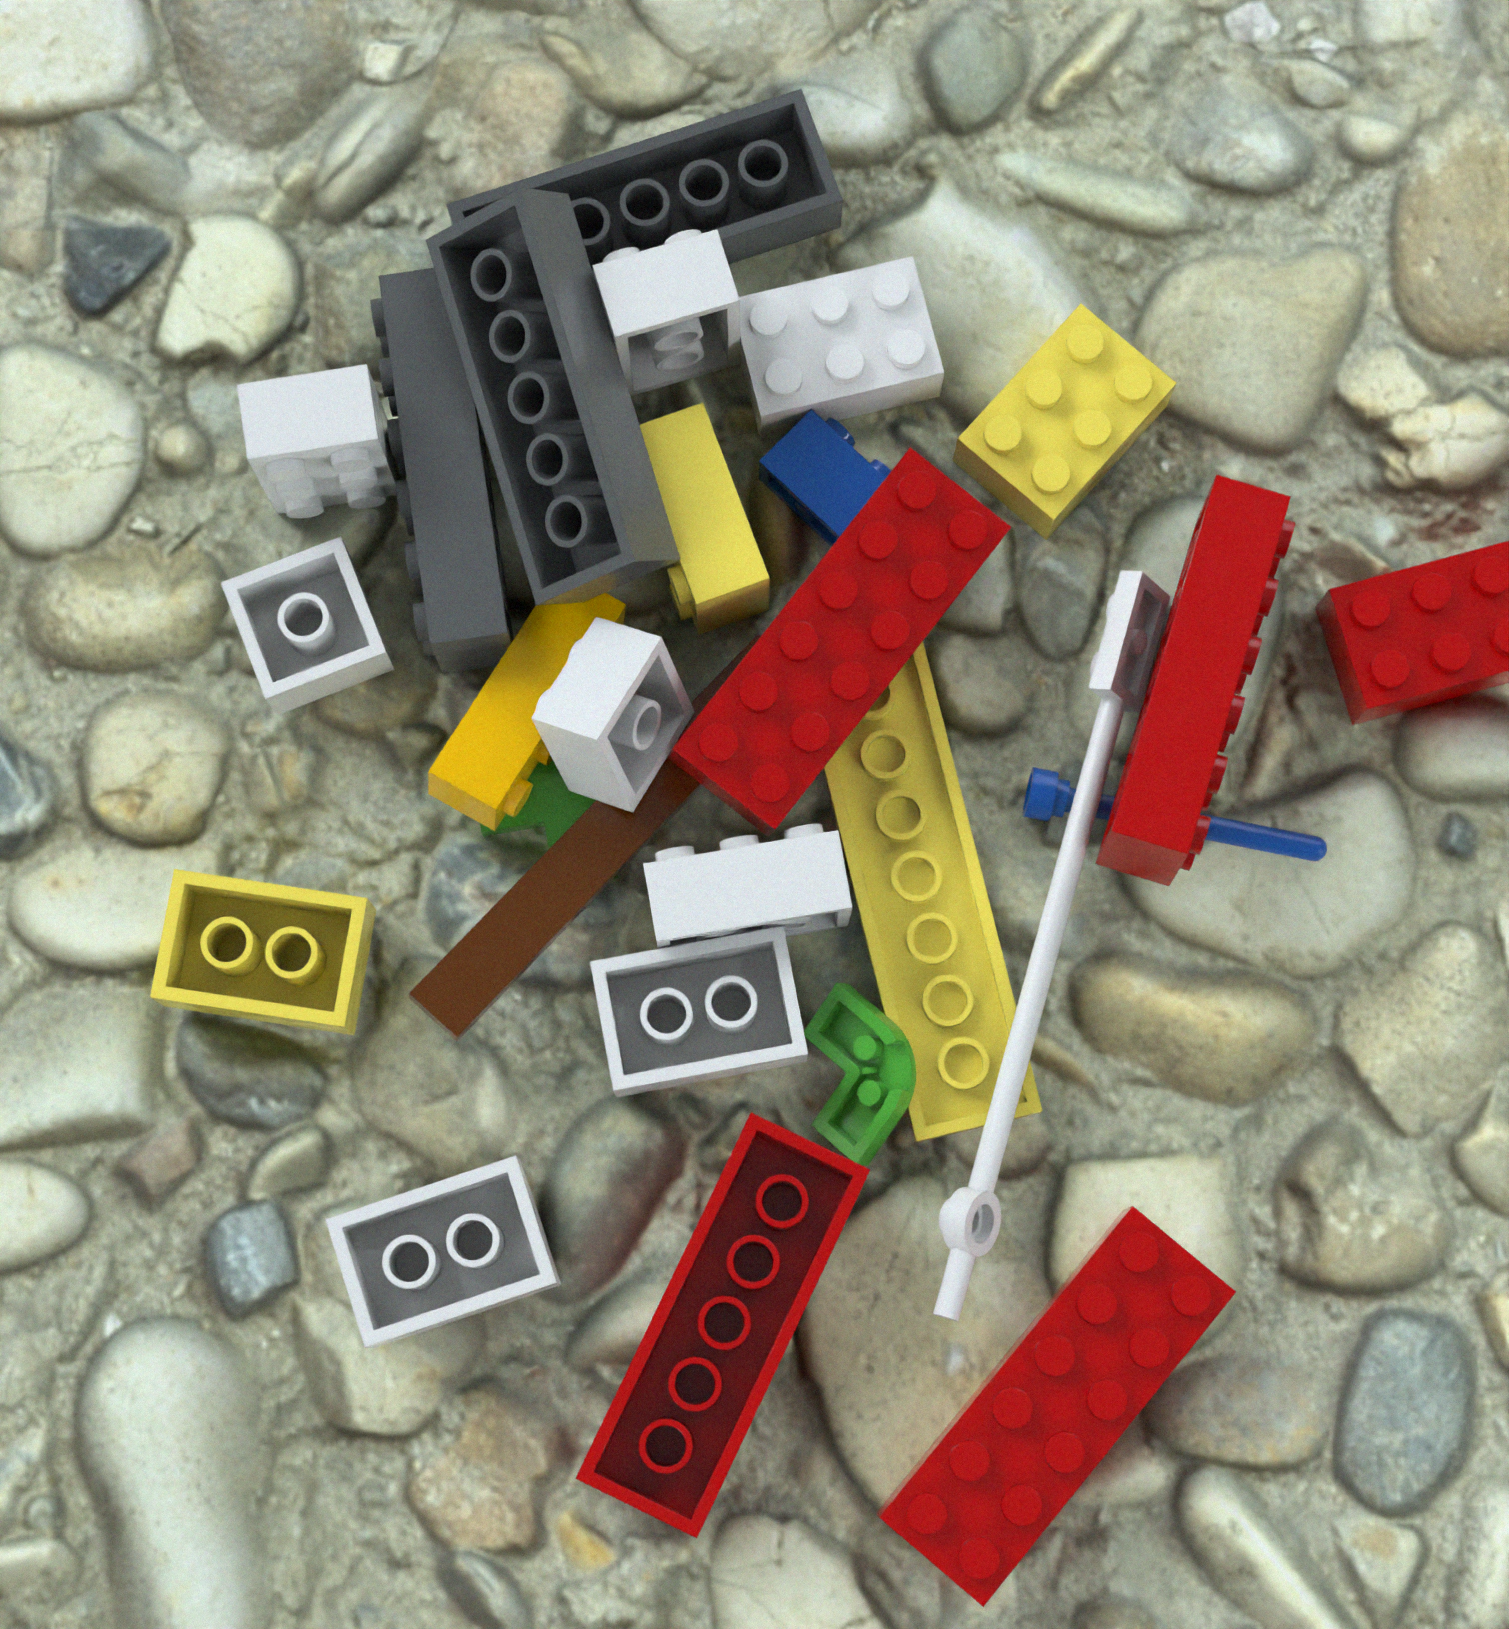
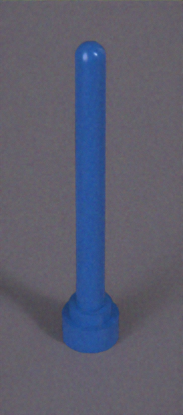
M1032 767L1024 800L1023 817L1047 822L1051 816L1062 818L1064 812L1070 813L1077 788H1071L1069 780L1059 779V773L1056 771ZM1101 795L1095 818L1108 821L1115 796ZM1200 813L1201 815L1211 817L1205 839L1208 841L1309 861H1319L1327 853L1326 842L1318 836Z

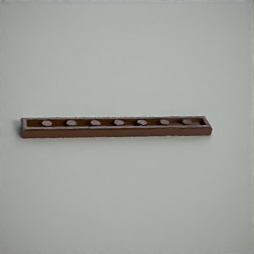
M757 634L691 702L695 712L678 740L761 637L760 634ZM666 758L634 812L596 800L409 993V999L458 1042L703 785Z

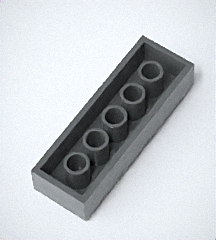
M799 89L446 204L451 225L519 188L569 194L593 272L592 265L602 263L608 254L616 250L635 247L640 251L664 245L670 236L691 229L700 230L701 233L717 229L728 264H732L841 228L843 199L803 91Z
M519 188L426 239L535 604L583 603L681 560L569 194Z
M434 268L380 275L378 277L381 298L371 299L370 304L376 337H380L382 353L385 358L379 359L383 393L385 397H388L392 417L398 416L396 419L387 420L393 458H397L400 476L407 477V479L396 481V492L400 515L402 519L405 518L408 535H415L414 541L404 542L409 578L414 580L417 596L423 595L424 602L413 604L418 641L422 642L426 657L435 655L443 674L497 666L514 640L483 428Z

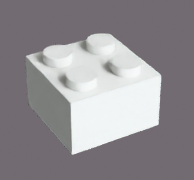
M341 536L221 582L265 700L276 715L395 670L351 556Z
M596 617L583 638L579 639L571 648L568 661L551 688L540 696L535 713L531 719L569 791L634 812L695 711L662 637Z

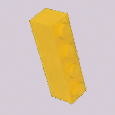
M603 593L583 603L536 605L429 769L428 794L493 831L497 829L505 814L513 818L516 817L531 793L533 784L527 780L538 762L547 766L553 760L531 719L535 713L540 696L551 688L567 663L571 648L579 639L583 638L594 619L599 617L623 625L626 604L607 593Z

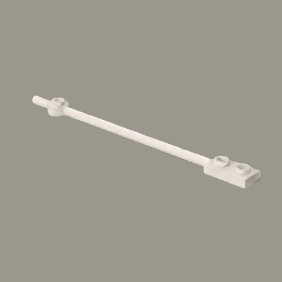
M1121 570L1115 592L1107 603V622L1099 651L1096 652L1091 662V680L1088 687L1101 697L971 1177L968 1187H961L956 1190L951 1198L946 1200L940 1211L939 1227L944 1241L950 1249L933 1314L945 1319L959 1321L975 1259L985 1255L992 1248L999 1233L1001 1208L999 1200L994 1194L995 1185L1124 711L1136 713L1140 711L1169 604L1170 595L1142 571Z

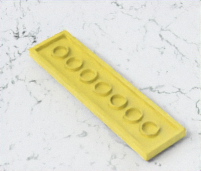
M922 641L823 768L882 1012L905 1034L915 1058L916 1083L912 1099L907 1108L915 1143L984 1127L1016 1012L1013 992ZM1030 1060L1014 1119L1040 1114L1043 1111Z

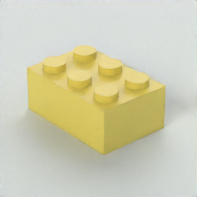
M1080 303L958 437L953 462L1047 540L1167 407L1177 383Z
M700 403L640 424L681 559L672 563L673 567L667 569L671 581L669 589L681 621L692 617L697 633L700 635L769 610L770 578L704 404Z
M174 869L150 998L165 1007L355 1035L376 908L368 898Z

